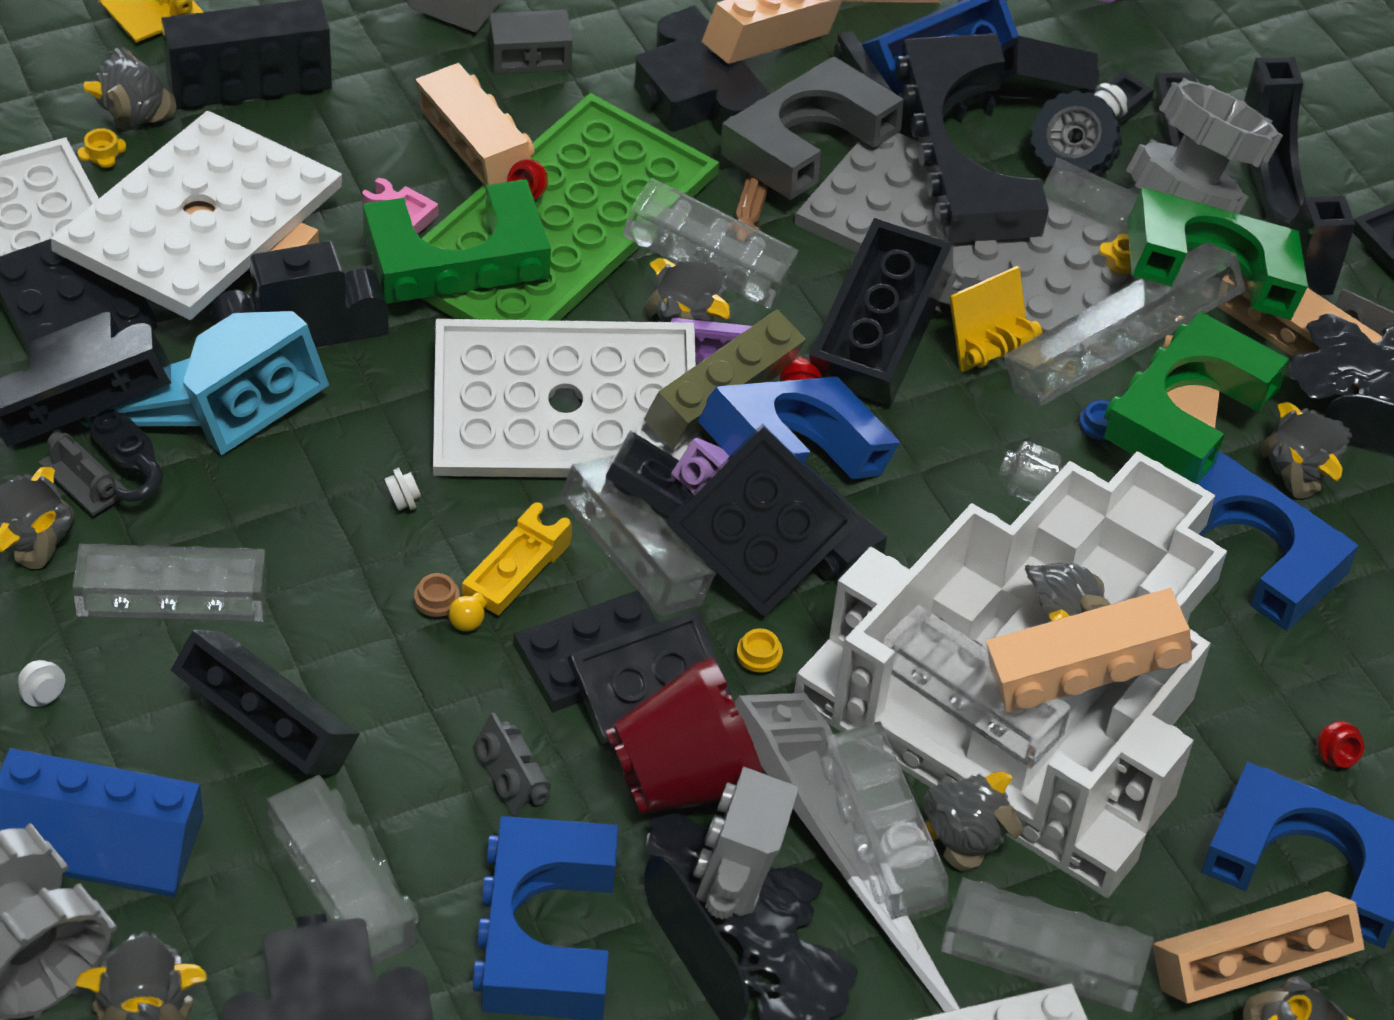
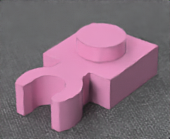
M382 178L375 180L377 194L367 190L362 192V204L404 198L417 234L438 216V203L406 186L400 192H396L393 190L392 184Z

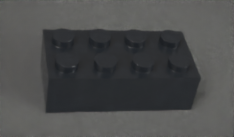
M296 0L161 18L167 81L170 93L175 98L176 110L332 89L330 27L322 0Z
M877 218L873 219L809 355L810 363L819 369L822 378L838 377L855 395L891 407L953 272V243Z

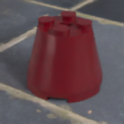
M712 657L690 666L615 722L613 727L605 730L615 756L618 757L623 769L621 771L623 779L641 815L648 812L657 813L719 803L726 783L729 782L736 785L743 766L763 773L741 714L739 715L730 694H726L725 689L728 688L726 680Z

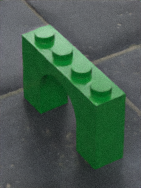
M527 179L486 185V218L492 235L483 243L462 250L438 248L421 239L414 230L404 198L364 203V237L386 304L550 278L551 247Z
M1141 188L1127 219L1132 276L1172 287L1186 258L1187 249L1207 251L1224 258L1242 272L1248 282L1251 308L1253 310L1292 320L1308 288L1298 230L1148 188Z
M1199 311L1188 324L1183 322L1179 325L1167 348L1161 346L1155 352L1145 372L1138 371L1133 376L1128 385L1127 392L1122 397L1116 395L1111 400L1104 415V418L1108 420L1104 438L1133 455L1138 451L1187 480L1198 484L1216 464L1224 433L1181 410L1173 403L1167 393L1182 386H1206L1216 389L1249 408L1260 412L1280 389L1289 359Z

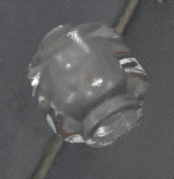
M1024 441L1019 444L1015 452L1007 449L998 474L1005 476L1004 489L1008 494L1032 503L1064 466L1061 465V457L1056 451Z

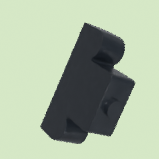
M696 5L667 14L658 21L656 48L636 55L634 89L640 95L645 107L651 108L669 131L675 132L710 119H715L714 129L722 137L723 122L771 93L743 60L728 64L702 42L709 21Z
M332 241L253 254L250 257L252 292L250 294L239 290L224 292L213 300L210 307L211 326L216 325L233 313L293 311L307 324L316 348L389 335L388 307L376 273L370 269L356 268L344 274L335 244Z
M104 312L32 341L30 343L29 370L27 372L17 371L9 373L0 378V436L6 446L10 447L171 384V363L150 325L138 323L120 331L111 313Z
M327 912L296 917L297 928L265 933L262 937V947L269 998L265 1000L263 996L254 992H240L228 999L221 1011V1020H434L429 987L425 977L414 968L394 966L386 969L376 981L366 921L363 918H353L328 922Z

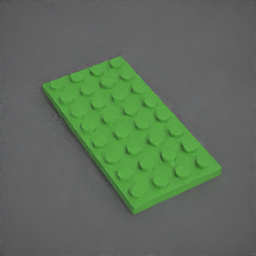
M589 93L532 143L535 155L531 159L539 162L548 175V186L545 193L538 199H535L534 202L551 247L550 278L421 299L455 319L560 321L717 176L719 162ZM483 185L422 239L435 247L448 250L468 249L486 241L492 235L486 218V187Z

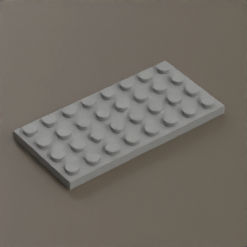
M896 133L874 148L860 139L796 212L794 225L856 254L874 218L946 241L943 227H937L935 197L928 195L927 168L921 167L919 162L920 142L900 133ZM1048 200L1049 212L1043 237L953 243L952 273L956 274L953 290H961L964 276L984 281L1019 266L1026 319L1031 322L1037 321L1042 327V335L1038 339L1080 359L1086 357L1143 280L1132 276L1131 273L1119 274L1110 270L1105 262L1106 257L1102 256L1099 252L1102 243L1114 241L1121 233Z

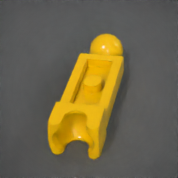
M539 502L532 504L517 520V526L462 582V595L464 596L454 600L449 608L448 617L451 624L460 631L469 632L480 627L485 617L484 608L499 616L549 562L554 563L568 548L572 538L570 520L568 518H561L554 525H542L539 514L543 512V505Z

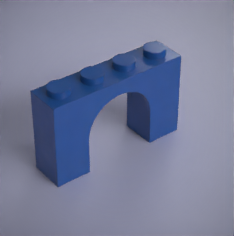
M838 377L716 386L707 398V404L698 419L700 425L729 456L763 423L804 463L810 451L790 430L796 431L821 446L851 479L881 476L900 444V441Z
M1219 451L1216 464L1198 483L1203 489L1215 495L1207 525L1199 535L1204 536L1211 529L1221 525L1243 524L1267 533L1278 543L1284 553V557L1259 579L1251 607L1285 631H1288L1349 574L1359 545L1312 514L1308 509L1300 506L1278 491L1274 486L1266 483L1241 466L1240 463Z
M1247 762L1210 844L1201 873L1247 891L1260 858L1271 843L1279 838L1290 835H1308L1322 839L1336 847L1346 857L1352 867L1355 885L1350 900L1356 902L1363 940L1385 949L1394 928V821L1368 811L1363 806L1351 804L1326 794L1316 787L1307 786L1279 775L1269 768H1262Z
M501 816L499 835H489L487 864L495 865L494 877L485 876L482 905L491 906L490 918H480L478 948L486 949L485 961H475L473 991L482 992V1012L603 1020L608 950L556 947L540 943L523 932L517 924L514 915L519 907L529 898L549 890L562 889L613 893L618 825Z

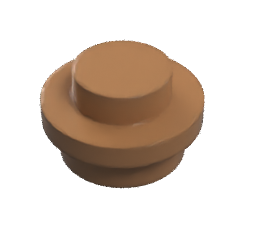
M441 573L425 576L414 591V603L418 610L432 617L448 615L452 602L460 597L459 588L449 576Z

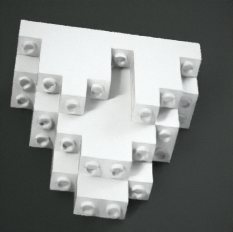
M1138 451L1109 483L1097 477L1094 473L1069 461L1011 526L1000 520L996 515L988 513L971 503L910 570L902 566L893 557L886 556L870 546L838 580L829 640L797 673L794 693H806L828 724L930 788L937 787L940 782L950 783L952 781H959L960 779H967L971 775L981 774L987 777L991 773L999 771L1011 774L1012 781L1007 786L1005 792L1008 795L1010 805L1014 807L1015 813L1024 826V832L1017 839H1014L1008 833L1006 835L1108 899L1137 863L1146 833L1177 795L1194 740L1183 734L1181 730L1173 725L1194 700L1211 643L1200 637L1193 630H1190L1191 661L1180 663L1173 668L1159 669L1135 676L1124 682H1114L1093 688L1079 695H1069L1044 702L1033 708L1006 713L990 671L986 640L1048 623L1050 619L1049 614L1042 611L1039 603V594L1036 592L1032 582L1027 578L1025 565L1039 566L1052 563H1073L1083 566L1102 580L1105 588L1104 598L1110 604L1171 588L1188 623L1191 612L1219 580L1227 550L1216 545L1210 539L1199 535L1207 525L1215 495Z

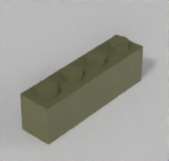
M776 309L658 391L644 420L672 450H675L704 429L698 422V419L707 404V398L716 386L770 382L780 375L785 367L793 363L807 339Z

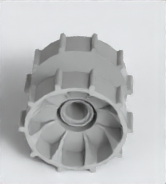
M1183 78L1179 84L1173 82L1159 110L1165 113L1166 118L1169 120V125L1176 127L1184 133L1181 142L1176 147L1157 143L1150 139L1146 146L1140 144L1126 171L1132 175L1133 180L1136 182L1135 186L1138 188H1148L1239 214L1248 196L1243 194L1237 180L1230 178L1224 173L1230 160H1237L1259 167L1262 161L1268 162L1283 135L1276 131L1275 127L1271 124L1272 120L1265 118L1256 110L1246 105V102L1219 91L1211 85L1207 86L1191 82L1186 78Z
M28 824L24 829L11 828L0 831V1020L21 1019L29 1016L37 1019L43 1011L60 1003L71 994L77 995L80 989L75 983L79 973L91 968H97L100 965L101 959L104 958L110 945L111 933L117 929L115 923L96 900L93 901L81 884L75 885L73 889H60L62 874L68 870L69 866L49 841L44 840L32 824Z

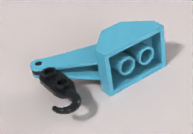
M293 311L233 313L197 336L189 359L171 364V384L80 419V422L86 427H91L90 431L95 442L117 465L141 472L146 476L145 483L135 490L125 491L121 488L114 490V495L120 500L136 502L149 498L157 492L163 480V472L160 465L156 462L153 444L150 438L138 426H201L208 443L222 456L329 386L309 328Z

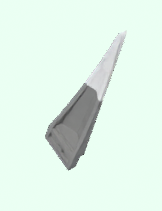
M806 693L738 696L734 702L739 715L741 714L764 771L768 776L799 787L793 806L794 811L944 1012L958 1010L959 1006L917 935L886 873L854 797L831 728Z

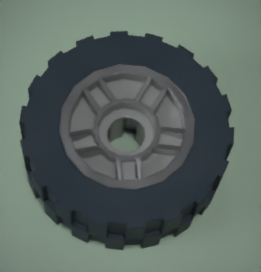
M1071 91L1069 94L1062 93L1057 95V98L1052 101L1048 100L1044 104L1041 111L1038 110L1035 115L1036 120L1031 126V144L1042 169L1046 173H1050L1053 179L1066 181V184L1089 183L1092 179L1096 178L1097 180L1101 178L1104 172L1109 171L1114 166L1113 162L1115 159H1118L1120 155L1119 147L1122 145L1121 130L1113 109L1108 107L1106 101L1101 97L1097 98L1093 93L1089 92L1079 93V91ZM1080 132L1083 139L1078 143L1070 142L1076 136V133Z

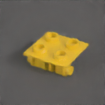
M97 0L136 43L163 32L162 17L203 12L193 0Z
M1019 266L949 296L959 368L962 373L976 366L982 368L987 365L988 361L998 357L1001 359L1006 357L1008 353L1013 354L1017 352L1019 346L1025 344L1032 345L1042 335L1041 325L1037 321L1031 322L1026 319Z

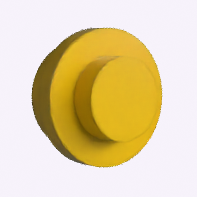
M757 628L750 630L740 639L736 654L738 661L743 667L753 672L763 673L775 669L780 664L783 648L773 632Z

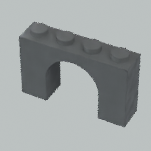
M833 56L723 122L721 155L791 200L819 182L821 150L788 130V128L804 122L830 123L845 129L874 148L901 131L904 99Z

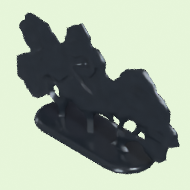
M1333 314L1319 316L1318 320L1311 321L1306 326L1310 332L1311 340L1320 348L1319 351L1293 355L1289 365L1288 376L1298 381L1300 388L1310 398L1322 399L1335 394L1343 395L1334 399L1327 406L1325 418L1341 421L1343 426L1350 428L1349 432L1352 433V437L1349 438V441L1394 454V327L1386 329V334L1382 337V340L1374 343L1355 323ZM1351 385L1359 386V394L1351 392Z
M719 811L717 815L723 817L724 812ZM679 813L667 814L649 820L653 830L647 835L645 848L655 856L651 857L646 864L644 874L645 892L649 907L708 1004L720 1020H743L746 1017L749 1006L747 984L761 993V1000L757 1005L761 1020H830L832 1017L846 1013V1007L850 1002L848 991L855 986L858 973L857 967L833 949L800 940L797 935V927L808 925L812 922L814 908L810 903L812 899L818 898L823 886L821 881L796 867L777 869L771 867L763 882L753 913L743 916L733 913L732 917L729 916L728 919H716L714 915L711 916L710 912L706 913L696 897L701 879L691 882L689 877L691 872L695 870L702 849L704 848L709 851L712 849V847L705 845L706 842L704 841L708 829L701 827ZM719 932L730 933L738 939L743 948V958L740 965ZM752 954L757 955L758 964H748V958ZM762 969L772 972L779 977L780 983L777 985L759 982L761 980L759 975L751 976L749 971ZM769 989L777 991L780 997L772 999L765 991Z

